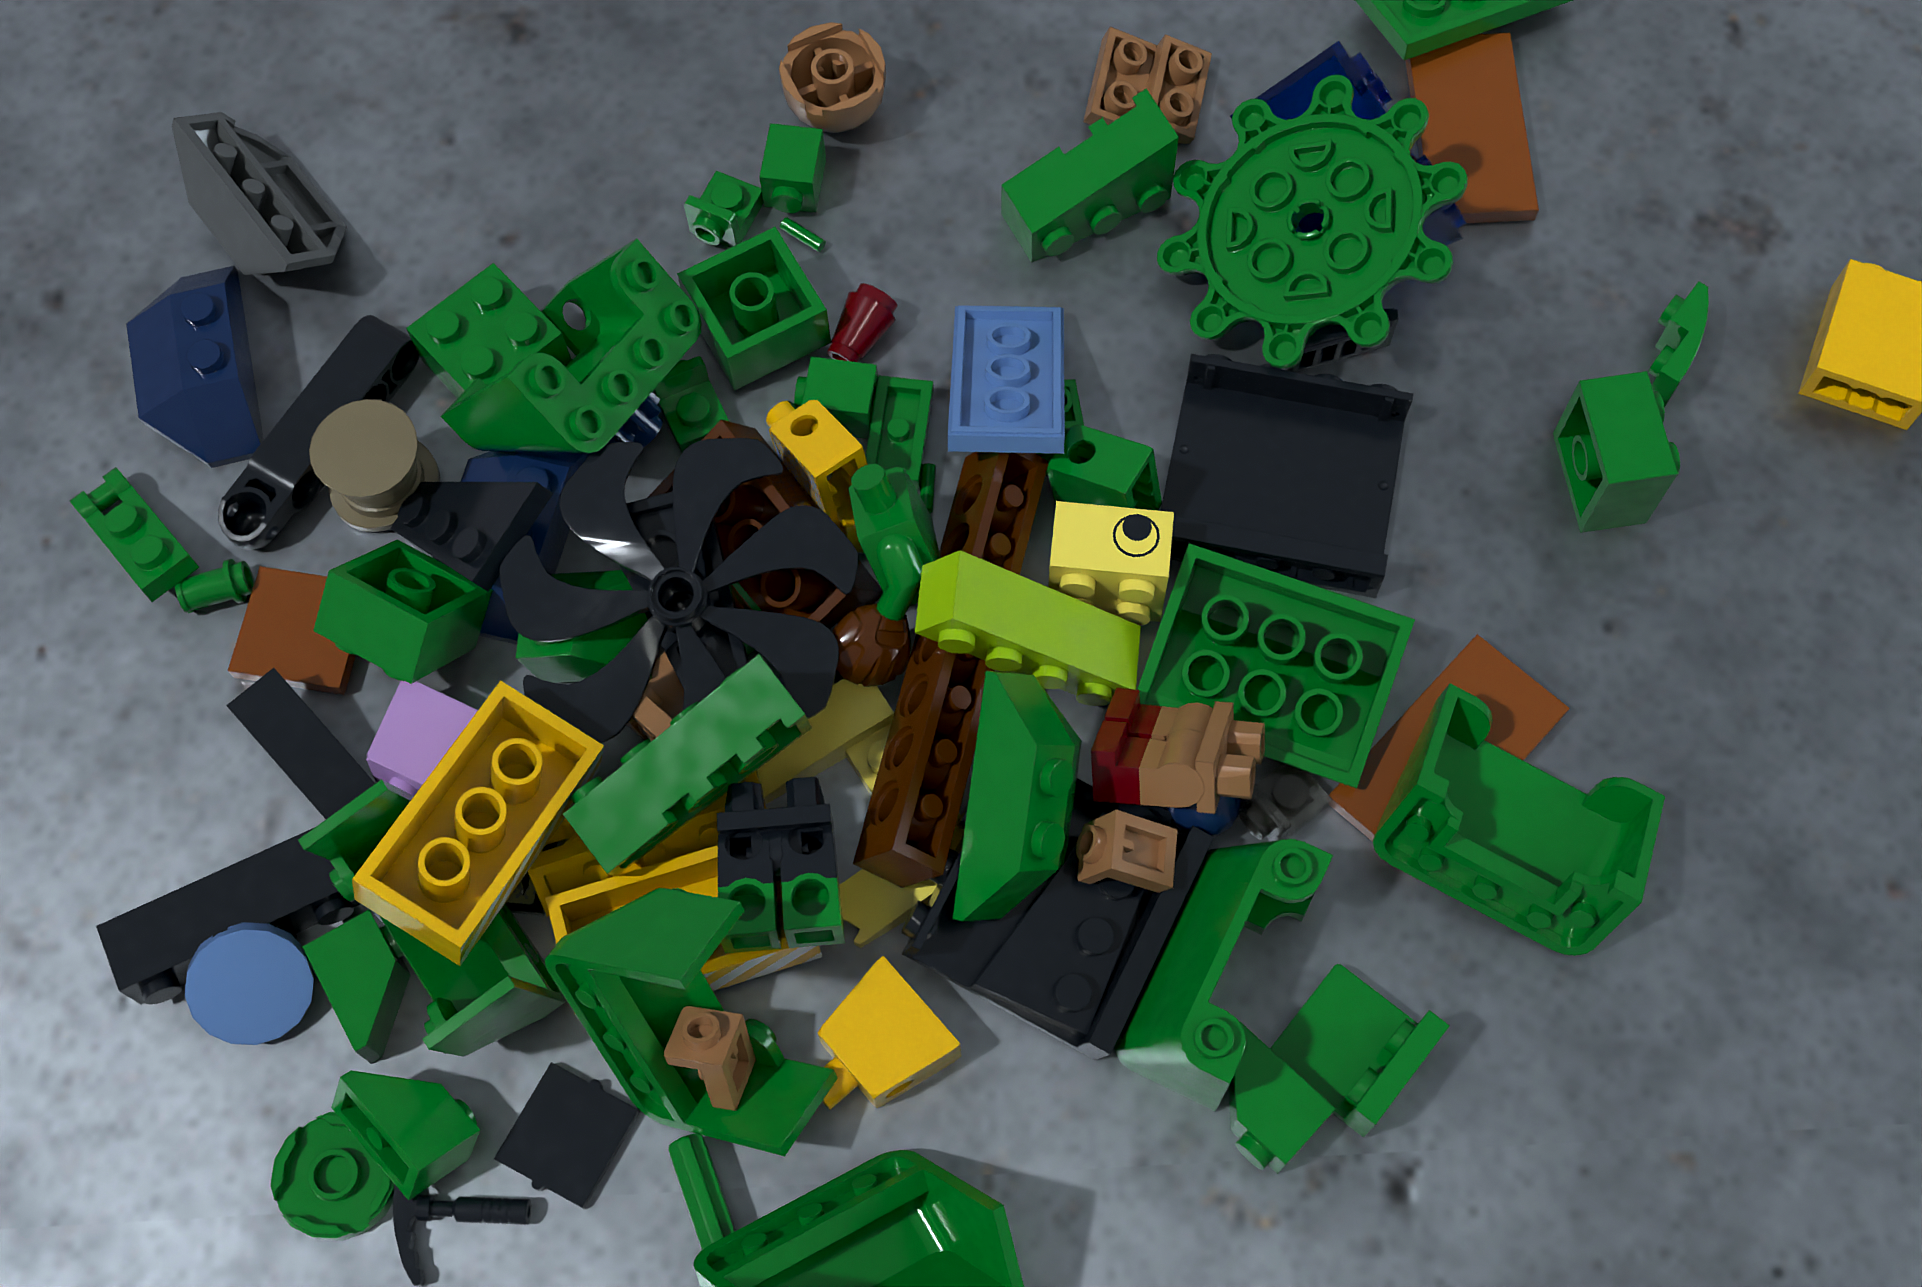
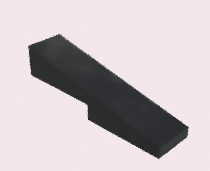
M272 668L226 705L325 819L376 784L275 668Z

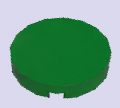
M328 1112L315 1117L316 1120L310 1121L303 1128L299 1126L286 1138L274 1159L270 1185L274 1200L277 1201L279 1210L283 1214L282 1216L291 1227L317 1240L344 1241L366 1233L387 1215L393 1204L395 1184L335 1112Z

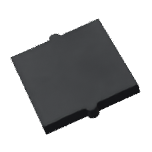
M551 1062L494 1159L532 1180L531 1185L536 1191H543L546 1188L585 1209L639 1115L640 1110L602 1090L603 1085L599 1080L593 1079L587 1082Z

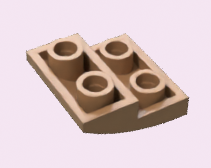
M1109 27L1102 38L1083 122L1092 125L1103 117L1107 125L1111 124L1135 108L1136 105L1132 97L1147 88L1179 136L1178 143L1190 144L1195 138L1212 53L1166 34L1158 45Z

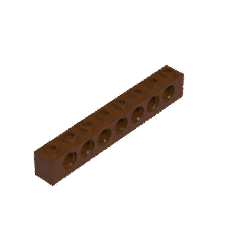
M973 452L966 456L940 546V557L942 558L961 550L1020 575L1049 461L1036 453ZM916 634L853 860L854 865L901 888L943 875L975 752L986 671H995L986 666L985 660L967 653L958 654L944 651L938 647V642Z

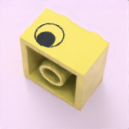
M1056 501L1048 587L1140 626L1146 625L1150 621L1161 622L1169 578L1174 512Z

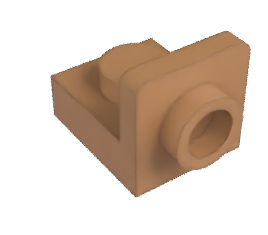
M1114 810L1085 823L1076 845V855L1079 859L1078 881L1092 884L1108 877L1157 893L1173 888L1178 829L1119 810Z
M686 1006L681 1010L664 1050L667 1064L698 1069L699 1078L704 1080L712 1107L737 1110L756 1061L743 1014Z

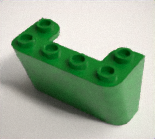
M636 238L569 280L540 310L562 332L567 347L575 354L565 366L552 355L532 353L518 362L508 374L487 386L480 378L473 381L440 417L465 443L481 451L598 452L606 446L697 341L702 326L699 311L691 299ZM570 302L581 308L586 319L583 330L573 329L567 324L563 316V306L565 303Z

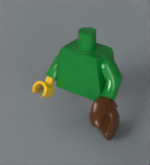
M879 464L865 465L853 474L851 478L852 485L848 489L854 519H843L840 523V530L851 541L858 553H865L883 593L877 604L856 608L855 611L849 612L832 631L839 646L837 671L844 679L857 685L862 684L864 687L884 685L895 680L897 675H902L907 669L911 653V638L906 612L909 606L918 603L922 566L941 558L932 517L905 468L896 466L884 471L883 467Z

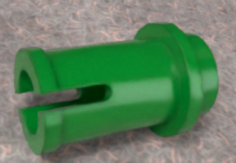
M233 559L224 560L223 567L186 577L175 585V591L180 606L184 612L189 614L198 609L232 599L236 603L245 602L247 595L252 593L255 580L249 565L245 561L236 563Z

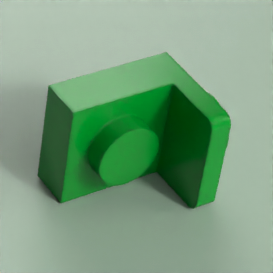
M716 171L700 199L689 195L684 203L689 231L704 243L709 245L722 244L731 248L743 241L764 202L760 187Z
M701 356L689 360H679L654 389L655 395L661 399L658 405L681 453L691 444L701 441L721 419L729 421L709 380L706 365Z

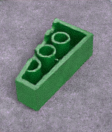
M760 654L728 676L718 688L702 701H698L680 712L670 722L671 726L653 741L647 739L627 752L620 760L623 765L604 781L598 776L584 784L570 797L574 805L564 812L563 815L607 874L617 876L726 794L728 785L742 782L812 729L805 713Z

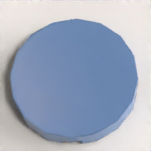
M243 922L228 927L226 931L220 932L214 937L212 935L200 944L188 965L185 998L192 1018L209 1035L230 1044L258 1045L282 1037L300 1023L312 1001L314 970L306 953L301 948V944L291 933L271 924Z

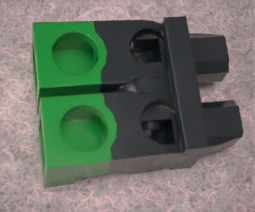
M817 777L793 778L787 781V807L764 809L763 789L759 783L744 782L728 785L725 812L717 813L718 898L740 901L745 911L721 942L725 953L781 949L777 896L778 881H781L783 926L789 948L845 944L834 821L830 803L825 804Z

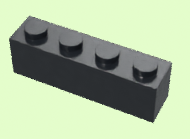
M310 829L101 923L96 928L119 992L140 1005L144 1003L152 1005L170 1000L181 992V986L186 984L188 965L200 944L212 935L214 937L218 933L226 931L230 926L243 922L266 923L291 933L296 939L297 933L316 924L331 925L346 919L353 913V907L361 903L356 900L349 902L336 889L329 876V872L335 869L330 860L307 852L302 848L298 839L312 830Z

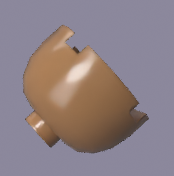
M830 22L807 28L794 36L787 45L788 53L783 58V62L782 60L780 61V80L786 102L800 121L813 128L823 129V132L840 133L853 130L872 117L882 103L886 82V65L881 47L869 33L859 29L858 35L852 31L843 30L842 23Z

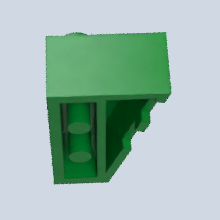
M1147 88L1132 97L1136 107L1111 124L1107 125L1102 117L1088 127L1093 134L1091 137L1065 154L1060 147H1057L1001 185V215L1031 263L1047 255H1060L1068 250L1073 243L1094 233L1097 235L1105 234L1114 229L1120 221L1140 212H1152L1171 198L1179 136Z

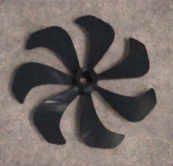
M722 438L706 439L691 444L683 451L676 462L673 477V515L679 567L665 569L639 534L628 511L625 499V484L635 462L643 453L642 444L636 442L609 443L598 452H592L562 490L560 509L563 519L569 528L581 540L605 557L649 580L648 590L587 589L559 581L549 575L544 569L536 552L534 541L529 535L523 536L513 546L499 567L500 582L510 623L523 637L536 642L569 640L616 625L648 611H651L653 614L611 662L586 679L570 685L544 681L532 675H526L523 679V689L526 697L599 743H604L620 734L636 711L652 675L666 631L677 635L684 680L683 710L698 701H702L726 679L712 655L695 633L706 622L735 636L763 655L780 673L785 682L786 690L805 713L807 719L816 716L827 706L839 661L838 642L830 629L823 623L800 616L711 606L709 593L761 574L780 570L804 569L820 574L834 584L841 593L849 595L856 581L859 554L851 541L826 513L812 506H795L773 517L702 581L694 571L706 535L721 505L741 484L763 477L778 476L783 473V466L778 458L758 439ZM689 591L694 594L691 604L686 609L677 612L665 609L668 598L675 592Z

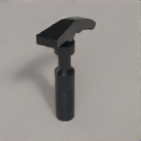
M394 1185L393 1223L395 1237L403 1267L412 1284L416 1287H421L425 1282L424 1271L419 1269L418 1252L413 1251L416 1233L411 1232V1229L416 1219L417 1221H432L433 1217H453L456 1222L528 1225L531 1218V1200L459 1196L455 1201L435 1200L433 1195H419L416 1201L414 1197L408 1201L398 1187Z

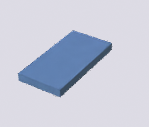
M955 306L948 452L1064 454V308Z

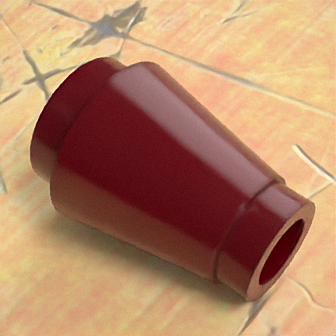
M861 283L856 292H849L831 340V345L827 350L828 355L836 360L852 362L862 360L896 321L893 314L898 305L894 299L882 290L865 283Z

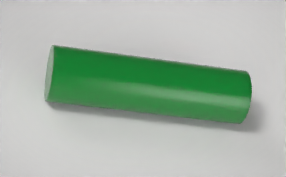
M785 217L780 223V229L817 252H821L825 247V240L788 217Z
M925 463L922 467L920 497L931 514L933 512L936 466L931 463Z

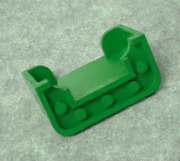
M1449 683L1436 700L1380 819L1373 839L1374 850L1389 865L1555 952L1573 956L1587 954L1594 950L1642 903L1665 796L1626 777L1603 779L1588 794L1572 787L1485 741L1484 739L1487 737L1493 721L1492 712L1486 703L1479 698Z
M1296 839L1208 850L1114 1046L1115 1054L1120 1062L1131 1071L1216 1111L1241 1061L1246 1039L1244 1029L1236 1017L1228 1011L1209 1003L1214 989L1243 927L1262 935L1269 923L1279 917L1290 916L1302 922L1333 855Z

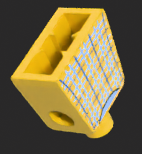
M809 400L798 408L791 401H782L776 404L768 412L766 423L770 427L769 433L777 456L816 506L826 513L840 528V523L843 519H854L848 488L852 485L851 478L859 468L868 465L863 446L818 400ZM833 472L831 479L828 481L826 476Z

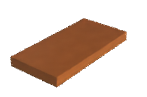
M1510 33L1478 34L1405 60L1410 97L1421 100L1427 106L1429 112L1426 130L1417 140L1420 164L1435 165L1451 161L1460 164L1468 176V185L1463 197L1455 203L1433 211L1428 216V224L1442 225L1535 220L1539 207Z
M1477 634L1372 747L1357 789L1339 783L1328 795L1325 802L1373 842L1380 819L1436 700L1449 683L1479 698L1486 703L1492 712V725L1484 740L1523 761L1558 724L1570 708Z

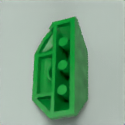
M986 671L953 912V919L955 920L1001 919L1054 874L1066 860L1082 741L1036 677L1031 674Z

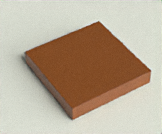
M259 567L228 667V672L233 678L257 681L272 668H275L291 687L345 695L356 655L340 650L334 642L313 631L327 576Z

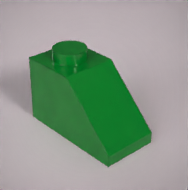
M367 910L302 947L354 1051L372 1064L383 1057L411 975L402 959L404 954L385 924L370 910Z
M1240 1021L1244 1029L1246 1045L1241 1061L1228 1087L1231 1131L1239 1138L1235 1146L1249 1162L1260 1170H1264L1269 1166L1279 1174L1335 1111V1108Z
M350 1070L340 1077L331 1107L408 1201L468 1161L480 1132L476 1118L469 1106L460 1099H454L440 1083Z

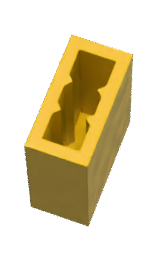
M1850 259L1831 286L1798 394L1908 430L1922 413V281L1887 271L1876 264L1862 263Z

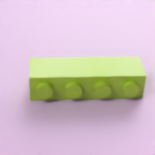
M961 550L922 566L915 633L938 642L940 649L951 653L973 655L985 660L986 666L993 670L1014 671L1016 673L1034 675L1043 688L1060 689L1076 695V700L1084 705L1105 706L1110 704L1116 688L1136 690L1140 625Z

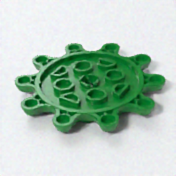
M1342 75L1327 76L1316 85L1309 108L1301 116L1294 119L1284 120L1278 118L1272 113L1269 105L1260 99H1249L1242 102L1235 109L1232 116L1233 128L1238 134L1239 140L1234 154L1226 161L1218 164L1194 159L1186 161L1179 166L1173 177V186L1179 195L1197 203L1199 218L1191 230L1184 234L1173 236L1161 244L1157 252V262L1165 273L1184 276L1201 273L1207 278L1209 284L1208 293L1204 300L1194 309L1190 318L1191 329L1196 336L1204 340L1216 341L1223 338L1239 324L1256 321L1264 328L1265 337L1262 353L1265 360L1273 367L1289 369L1301 361L1309 337L1317 329L1327 325H1341L1346 330L1350 339L1361 347L1374 348L1381 345L1387 338L1390 329V321L1382 304L1385 294L1394 285L1406 280H1415L1427 284H1438L1446 280L1454 263L1453 255L1446 245L1431 240L1425 235L1423 224L1433 211L1455 203L1463 197L1468 185V176L1465 169L1458 163L1450 161L1435 165H1422L1416 163L1411 157L1410 151L1426 130L1429 120L1427 106L1421 100L1406 98L1395 103L1379 118L1371 120L1361 119L1352 110L1354 88L1350 80ZM1321 213L1324 215L1320 232L1317 229L1308 233L1297 231L1299 222L1307 214Z

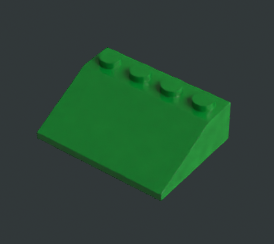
M1189 543L1137 690H1140V704L1180 708L1187 703L1198 702L1213 708L1215 701L1231 702L1234 705L1235 721L1265 724L1264 757L1357 789L1415 619Z

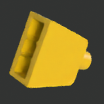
M884 956L873 964L817 1033L821 1044L833 1058L824 1067L833 1069L838 1077L822 1102L831 1110L858 1087L875 1108H879L961 1057L960 1042Z

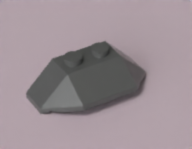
M223 112L173 119L172 131L188 202L244 275L287 272L333 263L347 226L291 156L257 134L236 127V121Z

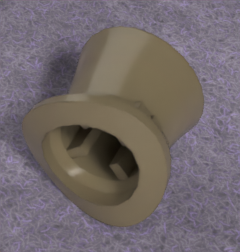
M370 399L351 402L329 414L319 424L312 436L309 452L313 470L322 483L328 486L329 496L336 513L347 525L354 529L365 532L389 530L398 517L401 504L408 496L414 493L420 482H440L439 468L433 455L417 440L416 430L411 419L394 404Z

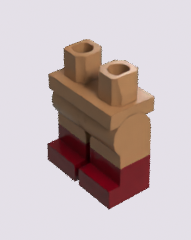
M1116 688L1105 714V721L1102 722L1091 748L1093 801L1174 808L1189 807L1197 803V812L1215 814L1221 796L1251 799L1255 787L1256 764H1262L1265 754V724L1235 721L1234 705L1231 702L1215 701L1213 708L1198 702L1187 703L1180 708L1140 704V690Z

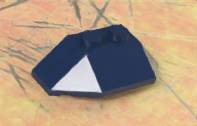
M234 265L181 277L126 323L138 418L143 424L175 445L193 454L210 468L250 460L254 452L264 441L239 275Z
M489 451L468 459L460 482H538L553 493L526 534L533 539L538 557L546 572L551 575L556 573L570 531L561 514L560 496L568 480L591 453ZM499 575L491 588L493 591L479 636L517 645L519 633L514 629L507 616Z

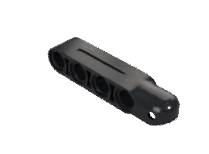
M373 315L361 318L354 325L250 458L247 467L222 497L218 508V523L229 541L235 546L247 550L265 547L278 536L296 511H301L310 505L325 486L315 474L310 463L309 449L312 436L317 427L333 411L351 402L365 399L382 400L388 403L411 375L420 358L408 334ZM233 504V507H232L231 511H230L229 514L227 515L229 506H231V505Z

